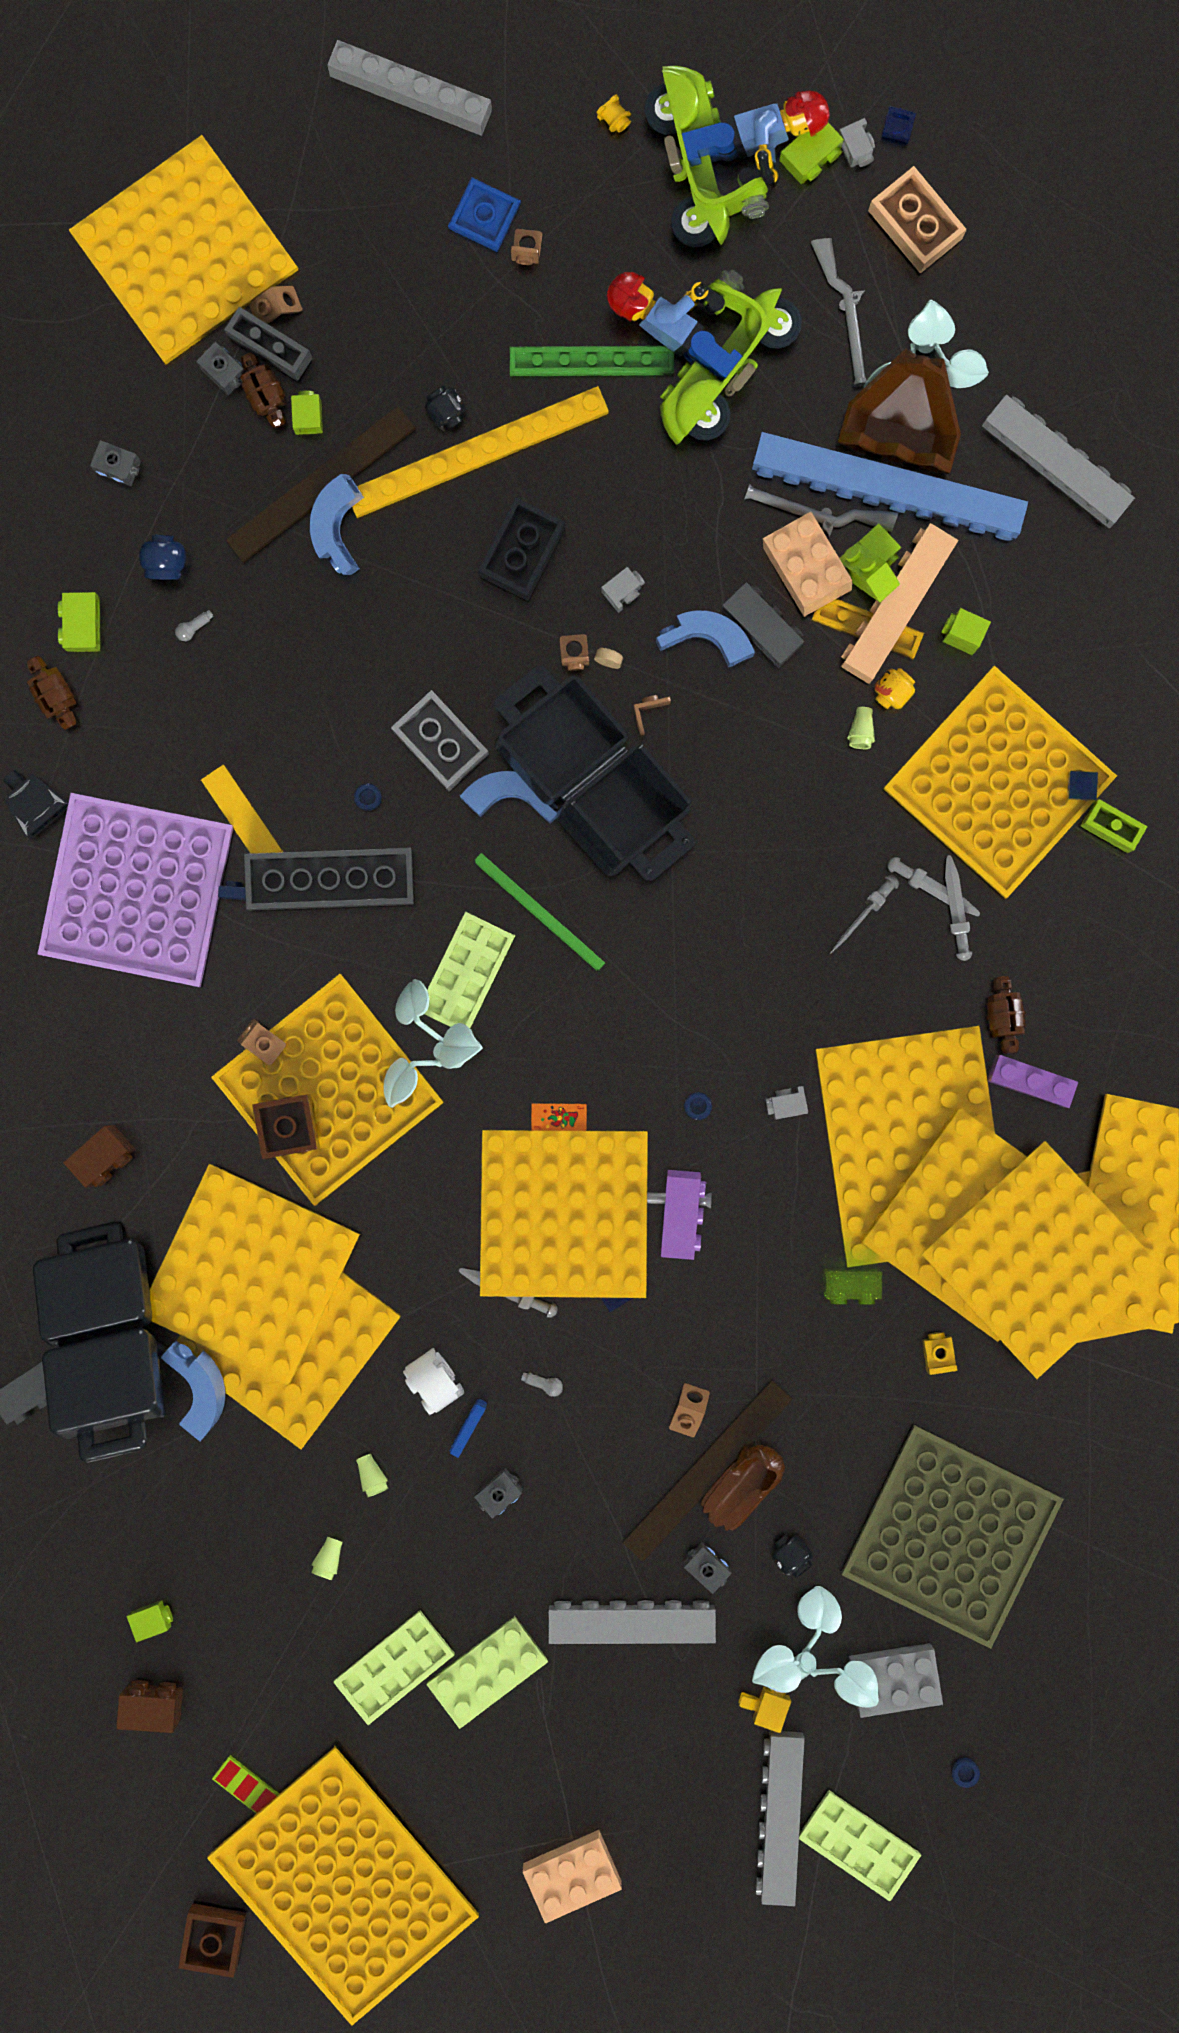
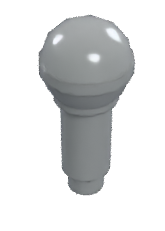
M208 610L190 622L178 624L175 629L176 637L181 641H189L196 630L214 617L213 614Z
M525 1372L521 1378L527 1384L544 1389L551 1397L560 1395L563 1390V1384L558 1378L546 1379Z

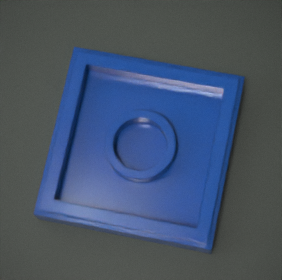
M471 177L448 225V229L498 252L521 205V200Z
M480 1398L476 1400L451 1445L450 1454L459 1458L483 1415L487 1402Z

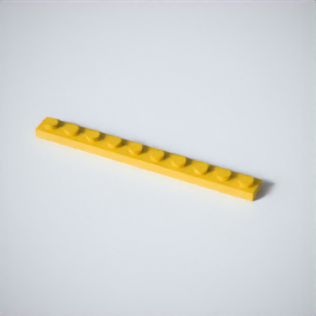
M599 386L357 486L364 498L352 506L356 517L359 518L609 414Z

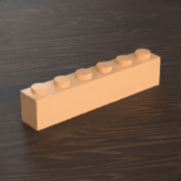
M931 523L926 530L920 528L912 541L916 544L912 553L906 551L898 565L902 569L896 576L900 585L883 601H875L870 609V612L874 613L869 623L865 620L862 622L855 633L859 636L856 644L852 645L849 643L841 656L845 659L841 667L868 684L874 679L958 542L957 539Z

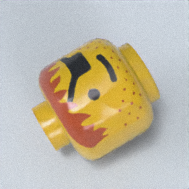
M898 668L897 671L889 669L874 685V689L878 694L875 699L886 709L890 706L895 709H901L914 695L915 688L913 685L915 681L901 668Z

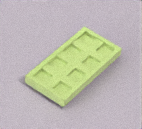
M465 912L428 987L429 1006L424 1014L450 1027L457 1023H463L471 1028L515 935Z
M419 1610L339 1675L333 1682L366 1724L369 1725L452 1658L455 1653L421 1610Z
M514 1616L429 1680L426 1685L460 1729L548 1663V1659L517 1617Z
M830 1790L827 1791L799 1833L801 1841L888 1901L892 1900L921 1857L919 1851Z

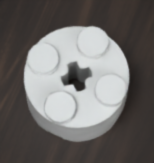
M434 1348L410 1363L403 1371L407 1378L405 1380L406 1384L414 1394L419 1392L423 1399L421 1403L429 1415L439 1412L464 1394L461 1384L455 1385L453 1382L455 1380L454 1372L438 1352H435Z

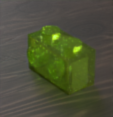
M824 1269V1298L831 1299V1304H847V1299H858V1304H875V1299H882V1271L879 1269Z

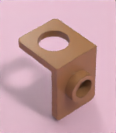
M516 229L514 244L511 246L512 261L522 265L539 264L542 232ZM524 237H531L536 243L535 247H520V240Z
M293 286L271 287L253 299L249 304L253 316L266 324L281 314L300 313L302 311ZM283 293L290 296L293 303L292 306L285 303Z
M585 634L561 636L562 668H568V671L584 670V666H589L587 636ZM572 641L579 642L582 646V652L577 657L569 656L566 652L567 644Z
M658 695L643 698V703L634 705L633 709L640 739L645 737L640 711L669 705L671 703L670 697L658 699Z
M254 1018L237 1039L243 1047L268 1065H272L286 1047L285 1042L260 1025Z
M685 1383L682 1387L679 1404L669 1429L695 1437L705 1415L710 1392ZM687 1394H697L702 1401L700 1403H693L687 1398Z

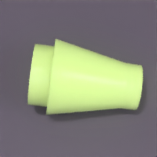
M857 707L856 715L847 737L850 740L849 745L851 747L870 749L872 743L875 742L873 709Z
M372 1454L365 1455L356 1460L363 1492L366 1491L368 1497L388 1489L386 1484L388 1480L373 1459Z
M327 1537L311 1564L313 1566L311 1573L332 1580L334 1574H337L343 1542Z

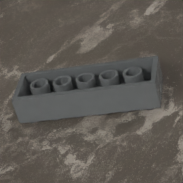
M411 848L244 854L246 909L249 911L414 905Z

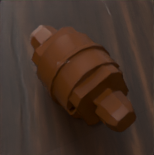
M250 352L243 355L241 363L244 370L248 372L242 374L240 378L243 382L241 385L246 393V399L249 400L253 410L258 415L264 416L268 414L266 418L274 428L284 425L286 418L283 410H279V408L287 403L280 380L277 379L274 370H271L268 365H260L261 363L254 353Z
M40 656L28 660L27 667L34 677L27 681V684L35 699L34 702L38 704L41 712L44 713L47 719L56 716L57 722L64 730L76 725L74 714L69 710V708L76 704V701L69 688V684L66 683L61 672L58 671L57 667L47 670V665Z
M1008 976L997 977L994 980V991L997 994L988 997L987 1019L989 1020L990 1031H992V1038H1002L1000 1044L1003 1053L1015 1054L1019 1049V1041L1016 1039V1036L1025 1034L1024 1028L1026 1024L1024 1015L1026 1013L1023 1008V999L1020 997V992L1010 993L1012 985Z

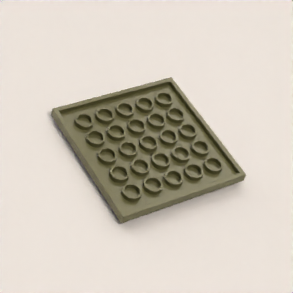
M913 1424L841 1575L991 1649L1064 1499Z

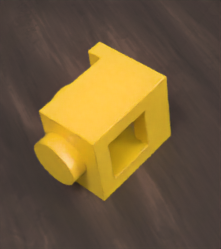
M935 1332L928 1334V1339H922L927 1373L933 1375L958 1371L951 1336H945V1332ZM939 1348L945 1350V1355L942 1358H937L935 1355L936 1350Z

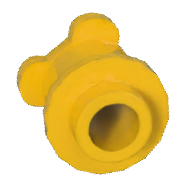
M617 94L612 96L596 112L598 114L597 118L600 121L604 119L610 126L609 130L611 132H622L631 123L629 119L631 112L629 110L625 111L620 105Z

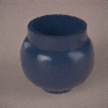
M152 535V540L142 544L139 552V561L144 569V577L149 579H180L181 570L186 563V551L181 543L174 541V536Z

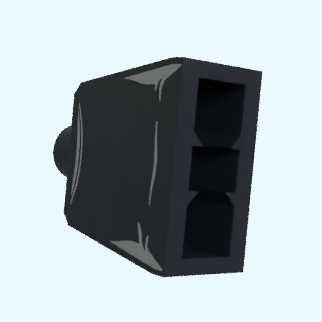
M14 770L3 779L12 790L4 798V801L24 835L30 839H33L68 808L69 802L34 774L24 780L17 770Z

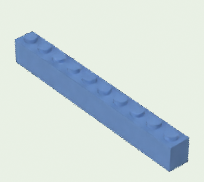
M765 432L761 433L752 470H756L757 474L762 477L772 478L773 475L783 477V481L789 484L799 485L802 482L809 484L810 488L816 491L825 492L828 489L836 491V495L842 498L852 499L853 496L863 498V502L869 505L878 506L879 503L889 505V509L895 512L905 513L906 510L916 512V516L922 519L931 520L932 517L943 519L942 523L958 527L959 524L969 526V530L972 532L984 534L985 531L996 533L995 537L1008 541L1019 536L1028 501Z

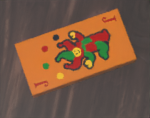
M532 1104L531 1131H586L587 1104Z

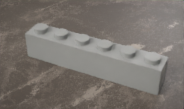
M337 40L327 64L330 77L481 136L492 112L491 100L339 40Z
M1006 394L985 420L982 427L1110 529L1135 499L1131 495L1132 491L1125 484L1120 482L1117 484L1112 480L1110 473L1100 465L1096 467L1088 460L1089 456L1084 451L1071 447L1063 434L1058 431L1053 432L1046 427V422L1042 417L1037 414L1032 415L1025 410V405L1014 396L1010 398Z
M648 1600L638 1601L637 1605H626V1601H610V1605H599L598 1601H583L582 1605H571L570 1601H556L554 1605H549V1644L716 1643L715 1606L709 1605V1601L705 1600L693 1601V1605H682V1602L677 1600L665 1601V1605H654V1601Z
M769 1730V1739L764 1738L763 1755L768 1756L767 1766L762 1767V1783L766 1784V1794H761L760 1811H765L764 1822H759V1839H763V1850H758L757 1867H762L761 1878H756L755 1893L760 1895L761 1903L764 1905L795 1906L804 1736L802 1732L781 1731V1733Z

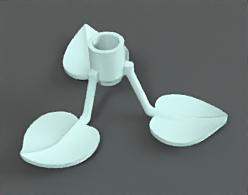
M930 299L908 327V336L913 342L910 344L911 351L915 353L916 350H919L921 353H929L935 349L939 357L944 358L950 387L967 388L976 385L989 373L985 359L980 353L973 350L959 351L951 357L950 361L945 357L939 344H945L952 339L955 333V325L949 313L938 303ZM891 362L876 369L866 381L864 388Z
M417 979L409 982L400 994L396 1003L395 1013L400 1023L408 1025L414 1020L418 1026L439 1041L433 1050L436 1060L411 1061L408 1063L406 1059L399 1058L389 1067L384 1079V1096L388 1106L391 1108L405 1101L415 1090L418 1075L414 1067L436 1065L447 1069L459 1068L483 1049L474 1037L471 1029L463 1023L454 1024L448 1029L443 1038L420 1020L419 1016L423 1015L428 1009L429 995L424 984Z
M815 1586L800 1599L797 1611L798 1617L804 1626L809 1629H816L814 1636L802 1650V1653L796 1657L793 1656L792 1651L786 1646L776 1645L769 1648L759 1659L754 1670L752 1682L777 1692L787 1693L795 1690L800 1681L809 1674L815 1677L821 1674L837 1673L840 1676L836 1678L834 1687L842 1699L859 1707L871 1708L877 1706L879 1701L877 1678L867 1664L861 1661H850L845 1665L844 1670L841 1668L816 1669V1659L809 1653L810 1649L821 1635V1631L829 1634L837 1631L841 1624L842 1615L835 1597L825 1588Z

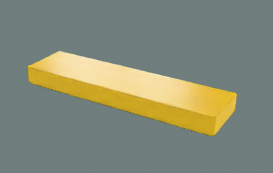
M835 599L817 609L813 614L812 620L859 638L855 633L864 620L869 623L874 613ZM906 626L891 651L914 659L924 633Z
M225 765L220 766L201 779L250 853L283 852Z

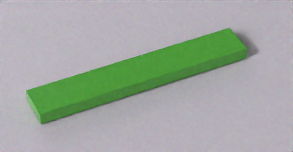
M666 346L510 347V376L674 375V352Z
M480 853L475 859V863L596 971H599L604 966L605 962L487 857Z

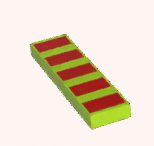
M229 1755L212 1777V1780L256 1814L279 1795L277 1791L231 1755Z

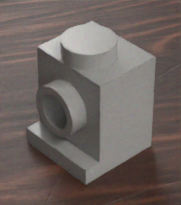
M865 118L839 130V135L844 139L842 149L851 168L858 164L859 167H863L874 161L872 153L875 144L869 132L865 133L867 125Z
M626 567L602 586L601 592L619 613L623 610L622 603L624 601L626 604H629L640 595L638 590L641 589L645 581L636 570L631 572Z
M803 1086L796 1087L797 1093H792V1089L789 1088L775 1091L776 1097L766 1098L768 1115L773 1114L776 1120L808 1114Z

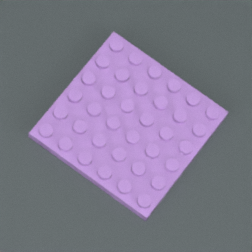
M71 793L38 955L201 987L219 901L218 886H222L233 825Z

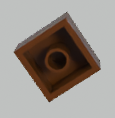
M310 1094L252 1104L262 1159L320 1149Z
M105 1125L63 1163L85 1188L92 1186L96 1188L98 1186L101 1187L111 1179L112 1174L110 1172L114 1168H123L133 1159L131 1153L136 1149L115 1125Z
M134 1680L132 1684H127L119 1695L117 1729L173 1733L181 1721L183 1688L176 1687L175 1683L162 1682L159 1683V1686H152L143 1680Z
M192 1903L187 1914L178 1969L234 1978L238 1968L247 1912Z

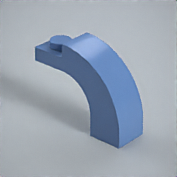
M347 474L337 476L318 495L310 516V535L313 547L319 558H329L331 556L330 562L338 573L352 575L360 568L341 539L340 525L345 513L364 497L350 475Z
M690 611L677 615L676 621L679 627L675 628L674 625L668 626L659 631L660 636L656 638L660 651L689 638L700 637L708 639L720 649L728 668L753 657L755 653L748 637L736 623L721 614L711 611Z
M501 771L485 775L473 782L460 795V798L479 817L497 801L513 797L529 803L550 824L557 818V813L554 811L557 806L555 804H544L514 771Z
M175 1341L162 1355L161 1359L180 1373L191 1386L193 1403L191 1409L179 1425L197 1440L201 1441L222 1414L225 1404L224 1380L218 1366L205 1351L196 1357L186 1345Z

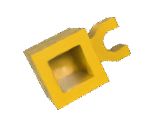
M763 1687L760 1698L741 1692L738 1703L742 1708L755 1711L753 1715L755 1725L781 1733L791 1699L786 1693Z

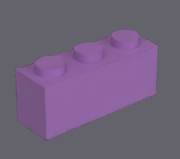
M995 1055L987 1077L988 1082L1063 1108H1070L1078 1085L1077 1081L1002 1055Z
M668 1170L661 1257L694 1260L695 1251H700L701 1235L696 1234L697 1224L702 1225L704 1208H698L699 1198H705L706 1181H701V1172Z

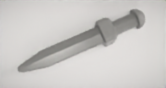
M948 855L946 858L945 879L952 918L950 930L952 934L956 935L959 952L956 954L957 958L966 961L972 956V951L969 952L967 939L970 924L966 922L959 874L952 857Z
M898 857L889 860L888 869L891 873L893 871L908 879V884L913 888L918 889L920 887L949 905L947 887L926 876V871L919 868L913 870L901 863ZM962 897L965 913L979 916L980 912Z
M886 876L884 878L886 881L866 899L865 902L868 906L841 936L830 954L850 936L872 909L875 911L880 909L885 902V898L894 887L898 888L899 880L896 876Z
M465 1268L459 1269L462 1275L480 1286V1271ZM506 1297L519 1303L518 1307L522 1309L532 1307L547 1314L546 1317L549 1318L555 1316L558 1311V1307L554 1302L550 1304L537 1297Z

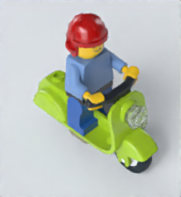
M662 66L665 83L655 87L648 94L644 105L645 116L649 125L657 132L665 135L677 134L681 152L676 147L672 136H667L664 140L670 167L674 173L675 181L680 182L688 177L692 193L691 197L682 200L675 207L671 217L672 230L680 242L690 247H703L712 242L715 237L720 245H722L729 230V216L742 211L743 215H748L750 219L765 215V210L769 208L768 202L765 201L768 191L766 185L771 184L774 180L776 182L779 177L777 170L773 167V164L776 163L775 147L789 140L787 135L789 131L794 136L810 132L811 137L823 130L828 124L830 117L827 101L818 92L810 90L799 91L794 96L787 98L784 102L783 110H779L778 104H771L726 119L727 123H721L717 107L712 108L710 101L711 98L715 97L711 81L706 82L703 75L687 67ZM755 154L757 168L754 170L743 168L740 171L737 179L740 188L725 196L720 195L712 163L719 160L732 161L737 156L742 159Z
M724 270L720 274V280L716 279L708 287L705 284H701L702 282H698L676 304H671L662 297L654 301V292L643 284L645 277L634 272L619 274L611 282L607 290V301L610 308L617 315L623 316L630 322L641 318L642 321L639 325L679 357L684 355L688 361L677 374L680 378L675 386L670 384L660 396L663 399V402L660 404L662 421L668 435L676 445L688 433L699 440H710L717 438L726 430L730 422V409L727 401L720 395V392L727 385L724 389V394L728 397L732 396L735 391H739L755 372L758 367L757 363L752 359H747V357L759 341L769 348L779 349L790 345L797 339L801 331V315L792 302L785 298H779L782 288L767 290L755 299H752L741 293L744 289L742 284L743 278L734 270L729 272ZM699 302L704 305V310L709 315L720 314L725 306L741 315L742 319L722 347L715 342L711 333L702 331L704 326L686 314L688 311L693 310Z

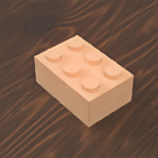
M914 166L871 201L868 210L920 273L961 241L967 230Z
M812 512L805 514L763 538L764 551L804 617L852 590L851 577Z
M600 1830L523 1863L524 1877L545 1923L622 1890L621 1878Z

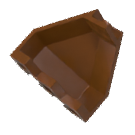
M905 348L849 402L838 443L859 454L865 455L867 451L882 456L881 460L899 465H903V463L918 465V470L927 473L950 474L961 433L944 358L930 359L926 356L916 355Z

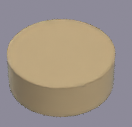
M599 648L594 660L601 665L618 669L621 667L623 657L614 650Z

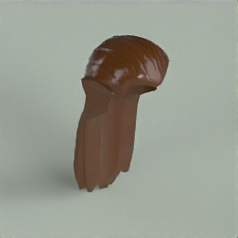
M768 1446L744 1447L738 1460L724 1472L703 1497L701 1502L703 1513H709L710 1523H714L715 1527L724 1526L726 1531H733L739 1527L760 1502L783 1480L782 1477L785 1472L783 1458L778 1452Z

